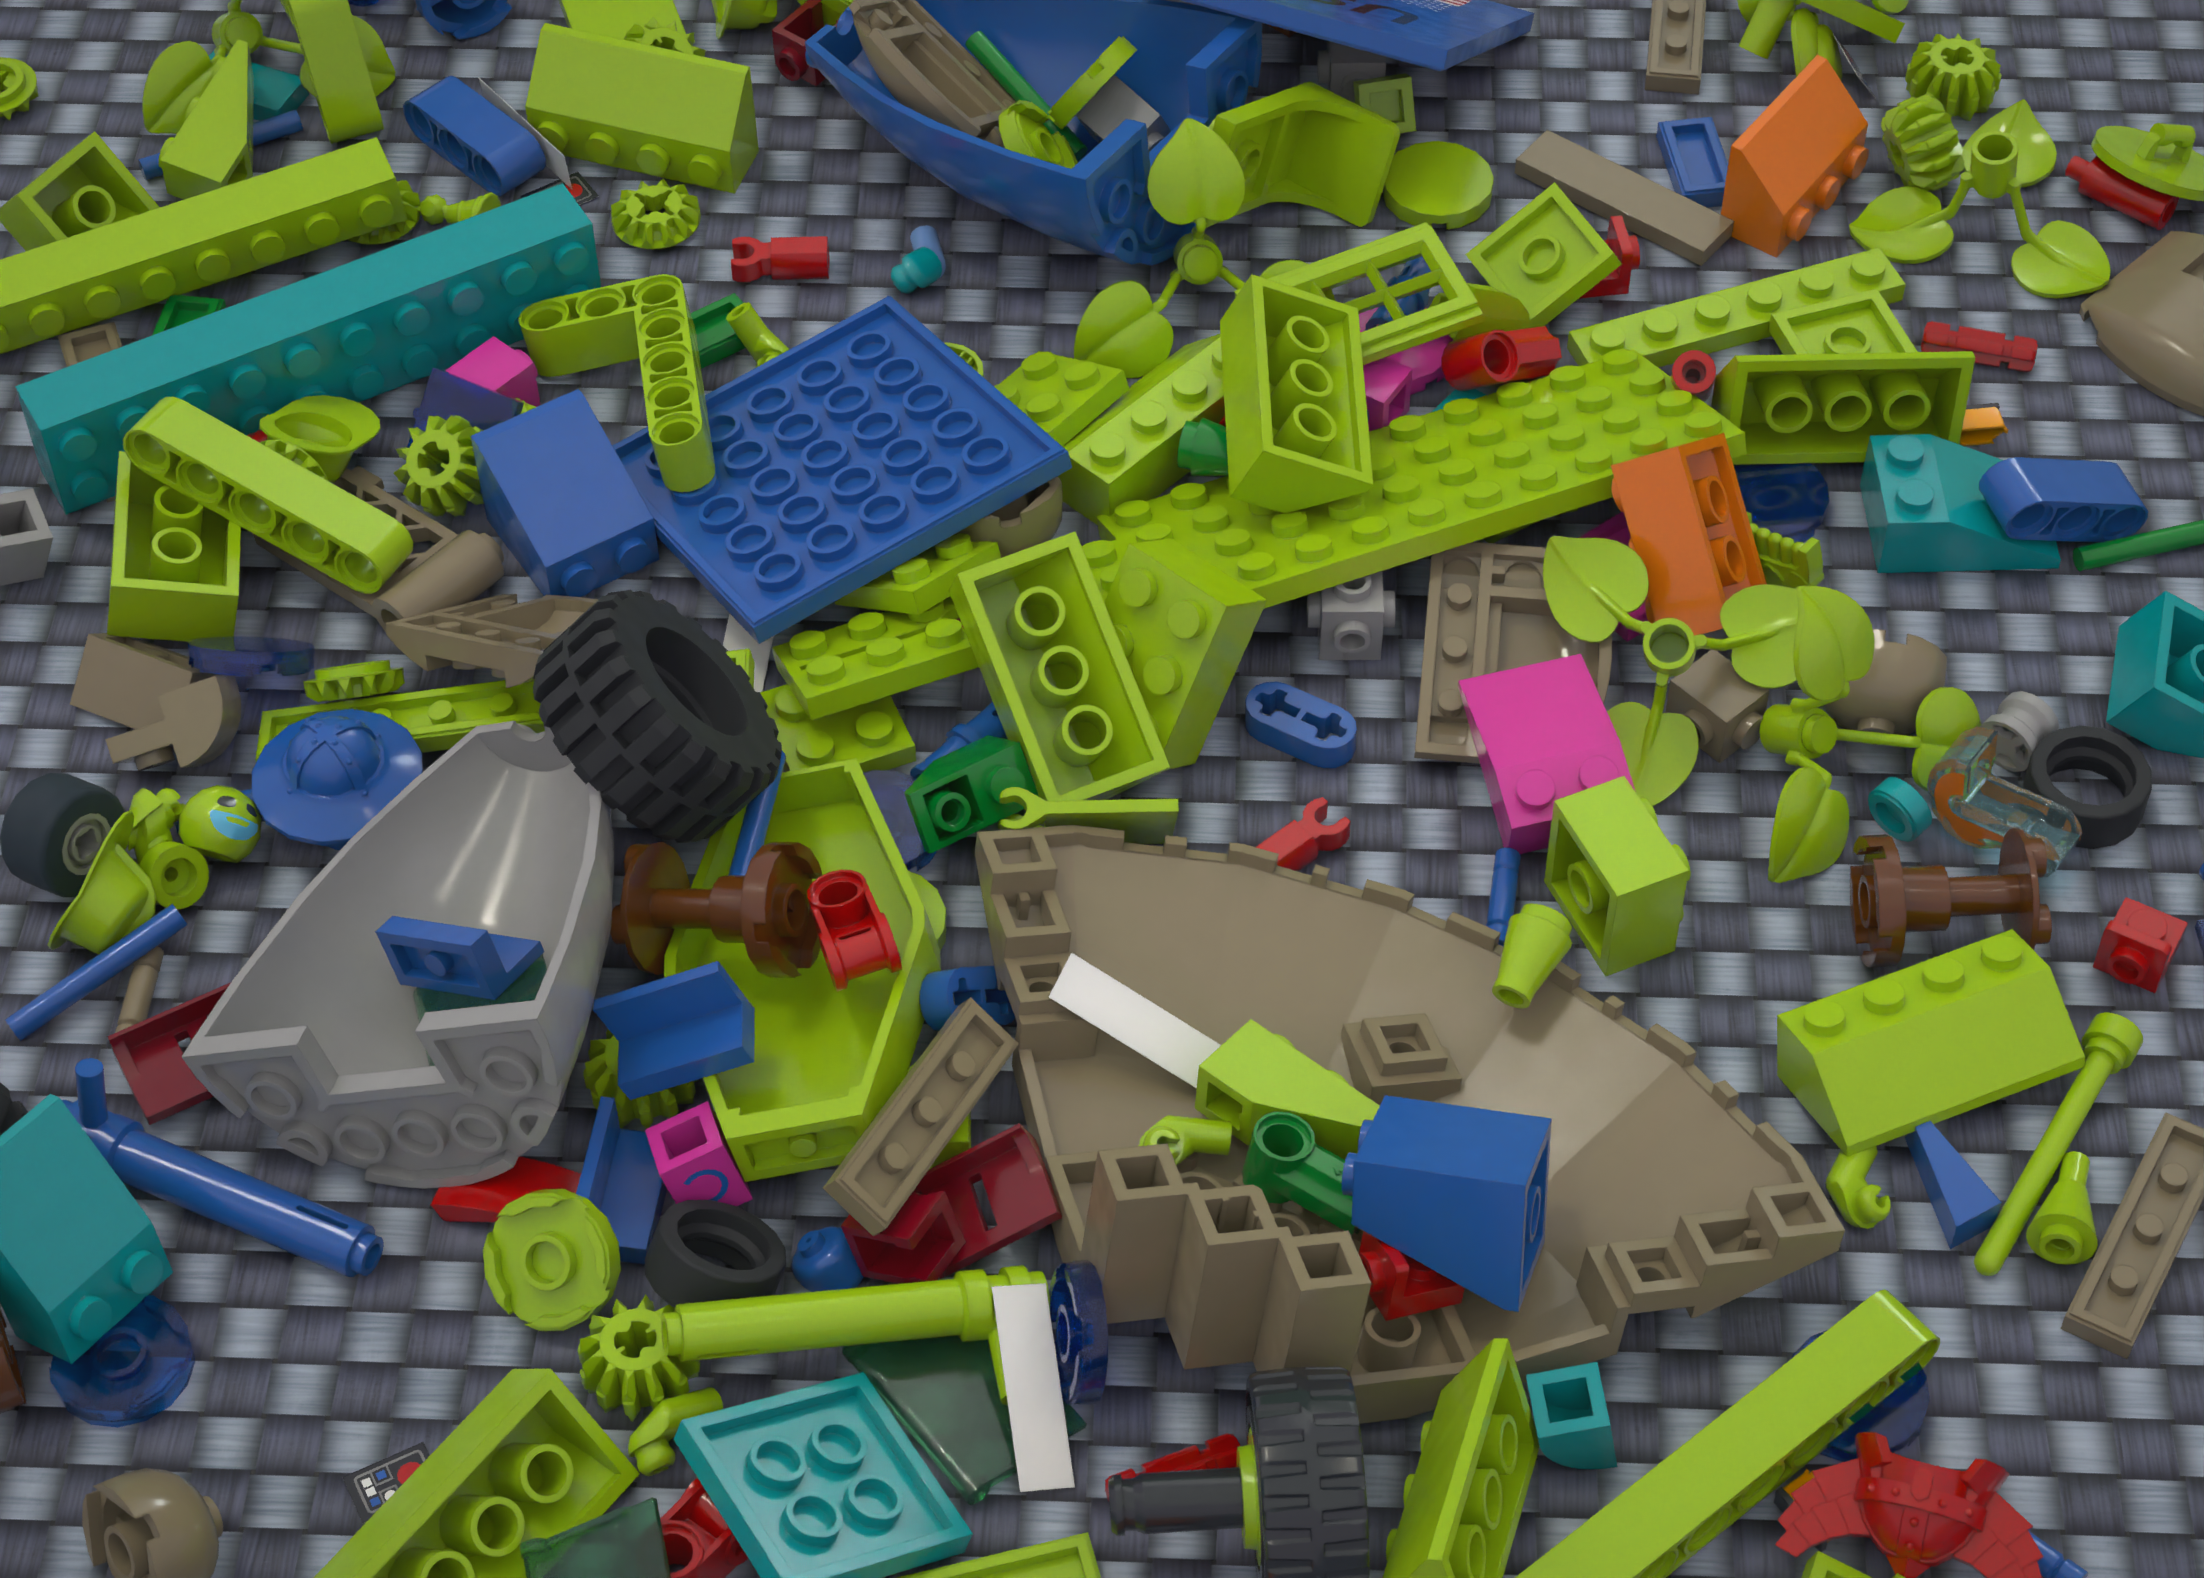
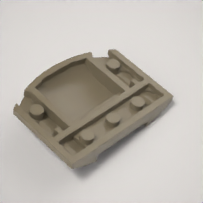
M854 0L850 4L849 8L852 12L854 25L865 54L879 79L900 104L939 123L1005 148L999 131V115L1016 101L916 0Z
M2170 231L2112 278L2108 285H2105L2081 303L2079 313L2083 322L2091 317L2094 327L2098 331L2096 344L2130 378L2164 400L2204 416V235L2185 231Z
M1471 542L1431 555L1414 758L1480 764L1458 688L1459 680L1581 654L1603 704L1605 703L1612 663V635L1600 643H1589L1576 639L1561 628L1550 610L1544 588L1543 562L1545 547Z
M501 594L385 623L386 635L409 659L426 671L450 665L455 669L461 670L485 667L491 669L493 677L505 678L506 688L534 681L533 677L538 657L598 599L545 595L543 598L518 604L517 594Z

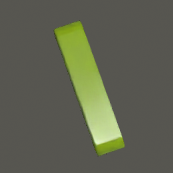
M165 397L159 400L123 438V448L127 457L144 473L360 593L372 594L377 592L413 551V540L410 533L395 518L182 399Z

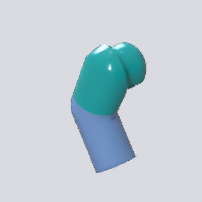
M920 226L912 231L910 241L913 251L902 258V263L894 266L891 270V279L896 288L902 293H912L918 286L925 288L939 280L945 273V257L937 231L932 226Z

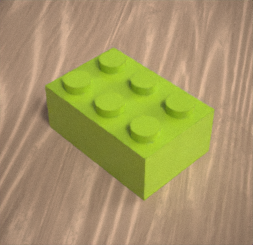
M119 451L107 635L233 645L239 598L241 526L144 473L130 461L123 451Z
M1172 538L1129 543L1104 602L1170 765L1169 769L1196 763L1267 602V599Z

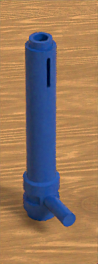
M86 1058L76 1064L75 1076L78 1100L75 1102L69 1100L62 1101L124 1184L344 1276L354 1277L357 1274L367 1276L375 1269L381 1258L384 1242L382 1237L375 1235L373 1226L145 1132L140 1122L121 1114L107 1111L104 1068L101 1061L94 1058Z

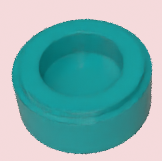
M1886 778L1868 795V806L1873 818L1886 833L1895 839L1906 842L1914 841L1932 824V814L1926 801L1910 784L1899 778Z

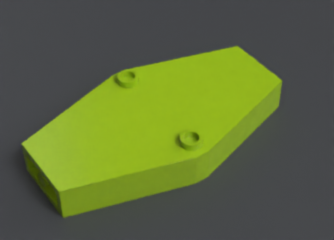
M857 758L782 772L764 845L772 842H799L811 849L819 862L822 875L837 870H853L861 873L866 879L880 913L884 912L890 925L901 959L902 970L892 973L888 968L849 980L847 989L837 992L821 949L817 960L811 968L797 969L802 974L801 976L795 978L768 977L757 971L748 957L744 943H723L716 939L711 929L675 928L664 955V977L719 961L755 1008L754 1062L711 1076L702 1077L725 1139L745 1182L837 1166L842 1163L906 1077L925 1020L920 1007L922 981L927 974L941 970L940 948L925 907ZM747 805L710 837L691 888L712 889L719 877L729 874Z

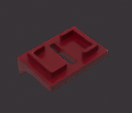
M230 983L107 1036L115 1060L149 1125L214 1097L197 1080L191 1069L182 1059L183 1052L178 1042L187 1038L192 1041Z
M1020 1123L929 1169L913 1191L920 1194L945 1191L966 1241L940 1276V1279L1062 1218L1037 1141ZM980 1180L983 1181L997 1226L989 1230L973 1185Z

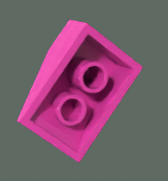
M1581 654L1458 681V688L1504 848H1513L1520 854L1548 848L1555 800L1622 776L1626 777L1635 790L1621 742Z

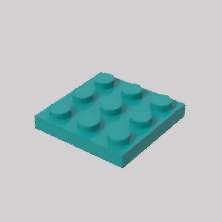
M864 1372L683 1419L673 1439L761 1578H883L965 1552L973 1535Z

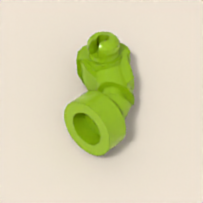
M141 788L133 795L129 808L133 812L134 823L127 844L128 851L134 848L138 865L152 879L156 893V904L166 908L171 904L176 909L187 908L197 902L205 892L209 880V869L205 858L199 851L182 843L175 842L172 839L170 829L174 827L173 823L179 820L180 813L185 804L177 801L181 796L173 789H161L155 796L151 791Z

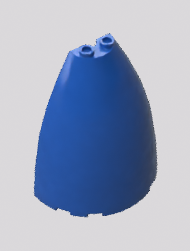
M916 0L976 60L977 58L967 49L965 43L975 32L982 31L1051 108L1119 36L1121 38L1124 36L1137 49L1130 59L1117 71L1115 76L1162 116L1171 132L1149 152L1146 123L1125 119L1104 140L1098 143L1090 136L1078 117L1075 116L1067 126L1086 145L1088 150L1072 169L1005 149L939 123L900 104L891 95L870 64L860 43L849 7L841 14L837 23V29L836 26L826 24L805 41V58L810 67L818 69L850 106L899 152L963 197L1067 244L1122 263L1155 265L1172 257L1178 240L1185 234L1192 232L1196 224L1190 222L1178 225L1168 222L1153 208L1147 190L1150 167L1155 157L1173 137L1180 124L1186 118L1195 119L1209 127L1218 114L1245 105L1248 86L1258 88L1262 58V23L1195 4L1167 0Z

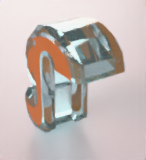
M1975 727L1962 732L1929 773L1927 789L1933 813L1946 832L1963 844L1982 850L2001 849L2004 835L2010 828L2024 830L2028 838H2042L2046 848L2047 868L2045 876L2038 878L2049 877L2057 870L2081 839L2082 828L2077 817L2069 807L1992 774V767L1996 760L1997 730Z

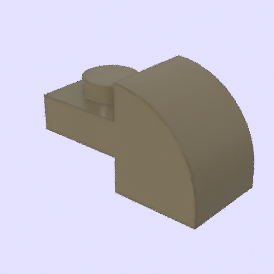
M216 675L156 695L164 720L105 739L113 764L135 762L138 771L151 769L174 761L172 749L175 751L180 768L203 766L216 759L226 750L239 727L241 697L235 676Z

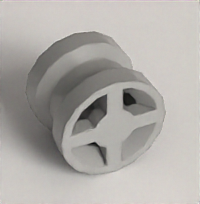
M2023 691L2012 692L2000 703L1997 714L1991 715L1979 727L1978 735L1982 733L1997 734L1996 756H1986L1994 764L2005 770L2019 772L2027 769L2030 756L2040 740L2058 730L2059 723L2052 708L2039 697Z

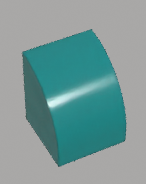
M1598 1362L1527 1374L1526 1380L1537 1437L1543 1454L1553 1462L1571 1468L1607 1469L1618 1467Z

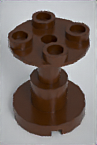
M2010 828L2004 835L1998 875L1948 877L1943 865L1902 867L1898 849L1893 838L1886 834L1859 836L1855 841L1852 853L1865 856L1864 865L1850 866V909L1856 944L1869 943L1871 951H1863V954L1860 955L1863 964L1867 967L1896 966L1902 957L1905 934L1907 932L1946 931L1951 917L2001 914L2004 932L2013 929L2033 950L2036 944H2048L2050 942L2052 933L2051 914L2047 904H2040L2038 877H2044L2047 868L2046 848L2042 838H2028L2024 830Z
M662 841L648 844H633L627 849L624 859L625 877L623 879L621 901L612 910L610 934L615 944L626 945L629 956L639 970L650 975L664 973V955L675 928L711 929L716 939L723 943H744L748 957L757 971L768 977L795 978L801 976L802 974L797 969L811 968L817 960L821 946L808 902L807 890L812 883V879L822 876V871L811 849L799 842H772L763 845L751 859L745 876L725 875L719 877L712 889L691 888L684 862L673 847Z

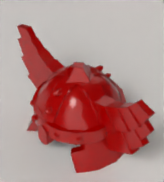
M1860 1432L1854 1436L1857 1459L1812 1471L1814 1478L1791 1493L1794 1501L1778 1518L1779 1523L1786 1532L1776 1542L1775 1546L1795 1558L1808 1549L1826 1541L1849 1536L1871 1538L1880 1552L1886 1555L1895 1575L1898 1573L1906 1578H1916L1928 1568L1938 1566L1952 1558L1974 1568L1985 1578H2042L2037 1561L2041 1560L2043 1555L2029 1533L2033 1525L1997 1493L2010 1475L2005 1468L1986 1459H1975L1966 1471L1949 1469L1909 1459L1890 1452L1887 1437L1876 1432Z

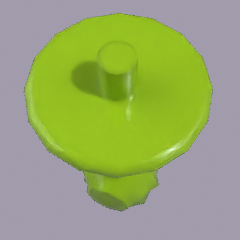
M490 192L475 199L461 200L458 203L447 205L444 198L435 194L425 197L420 203L419 212L424 221L431 225L442 223L444 219L448 223L454 224L500 207L501 202L497 195Z

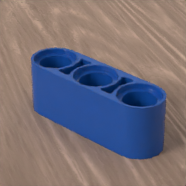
M447 76L403 104L405 119L416 137L486 191L492 192L498 197L503 196L537 175L546 167L544 152L536 138L527 129L454 76Z
M2015 457L1998 462L1989 468L1979 481V491L2009 538L2016 540L2104 542L2133 535L2145 524L2148 518L2147 508L2117 463Z

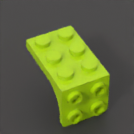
M1311 81L1220 113L1209 125V128L1217 133L1232 150L1243 171L1245 194L1239 211L1234 216L1271 202H1292L1322 209L1358 227L1365 226L1374 219L1400 137L1399 127L1394 122ZM1206 219V228L1222 221Z

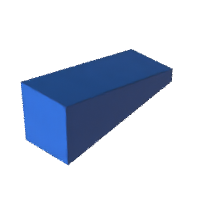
M1931 1121L1915 1126V1131L1906 1134L1905 1140L1948 1246L1952 1249L1991 1228L1998 1216L2002 1202Z

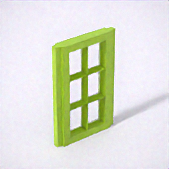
M1427 222L1268 278L1269 280L1326 298L1323 292L1368 276L1376 292L1343 304L1358 308V314L1385 305L1393 321L1360 332L1363 365L1483 322V313L1478 306L1477 299L1436 232ZM1419 257L1424 258L1431 270L1429 273L1390 287L1387 286L1379 273ZM1438 285L1441 286L1449 301L1405 316L1397 303L1399 299ZM1238 289V290H1235V291H1234V293H1235V298H1236V296L1238 295V293L1240 292L1241 289Z

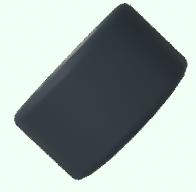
M47 773L31 780L18 792L5 813L0 833L2 858L10 873L24 882L60 897H76L104 839L125 810L118 797L103 787L69 774Z

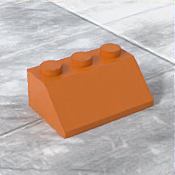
M1816 55L1731 145L1721 215L1734 221L1731 237L1776 258L1792 240L1800 241L1804 237L1812 218L1821 209L1828 210L1832 206L1842 185L1849 178L1855 180L1861 174L1869 156V150L1864 147L1868 122L1826 58Z
M1721 433L1611 465L1614 475L1611 485L1613 499L1618 509L1625 514L1631 536L1628 547L1641 557L1647 568L1649 589L1648 597L1645 601V610L1648 621L1653 624L1664 618L1678 619L1690 627L1694 636L1723 629L1720 622V611L1723 604L1733 594L1744 588L1767 584L1725 434Z

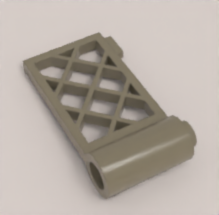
M359 465L353 470L346 468L343 475L332 484L347 490L357 498L395 518L408 530L413 543L423 541L435 543L426 552L410 554L391 576V579L377 592L365 594L355 591L253 534L257 545L375 617L385 632V623L472 602L501 580L504 575L502 565L504 554L498 543L486 533L478 534L471 530H464L459 535L384 491L382 479Z

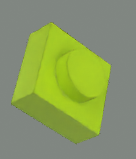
M1404 73L1353 81L1356 104L1394 122L1399 127L1400 133L1416 131L1412 77Z

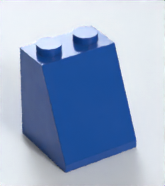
M579 389L471 436L487 520L543 596L582 597L594 589L629 573L639 571L644 566L660 560L654 518L585 396Z
M1385 1095L1374 1119H1365L1362 1123L1358 1140V1153L1349 1152L1345 1159L1342 1174V1194L1352 1196L1351 1224L1503 1310L1519 1312L1545 1242L1552 1118Z

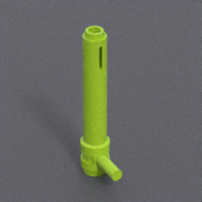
M1024 1265L1002 1267L998 1275L987 1276L983 1269L958 1271L955 1273L954 1279L685 1303L677 1304L675 1312L662 1313V1343L666 1356L678 1355L681 1362L947 1336H959L962 1342L988 1340L1000 1400L1003 1405L1008 1406L992 1287L1046 1283L1049 1309L1050 1296L1044 1273L1042 1271L1028 1272Z

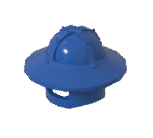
M357 709L319 712L288 725L264 746L252 770V800L265 823L290 840L341 850L359 830L423 772L422 752L406 728L383 714Z

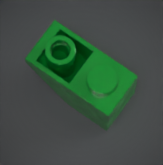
M987 735L934 760L904 792L925 852L933 853L1023 810L1024 807L1017 802L1000 803V793L1007 788L1020 787L1039 797L1020 742Z

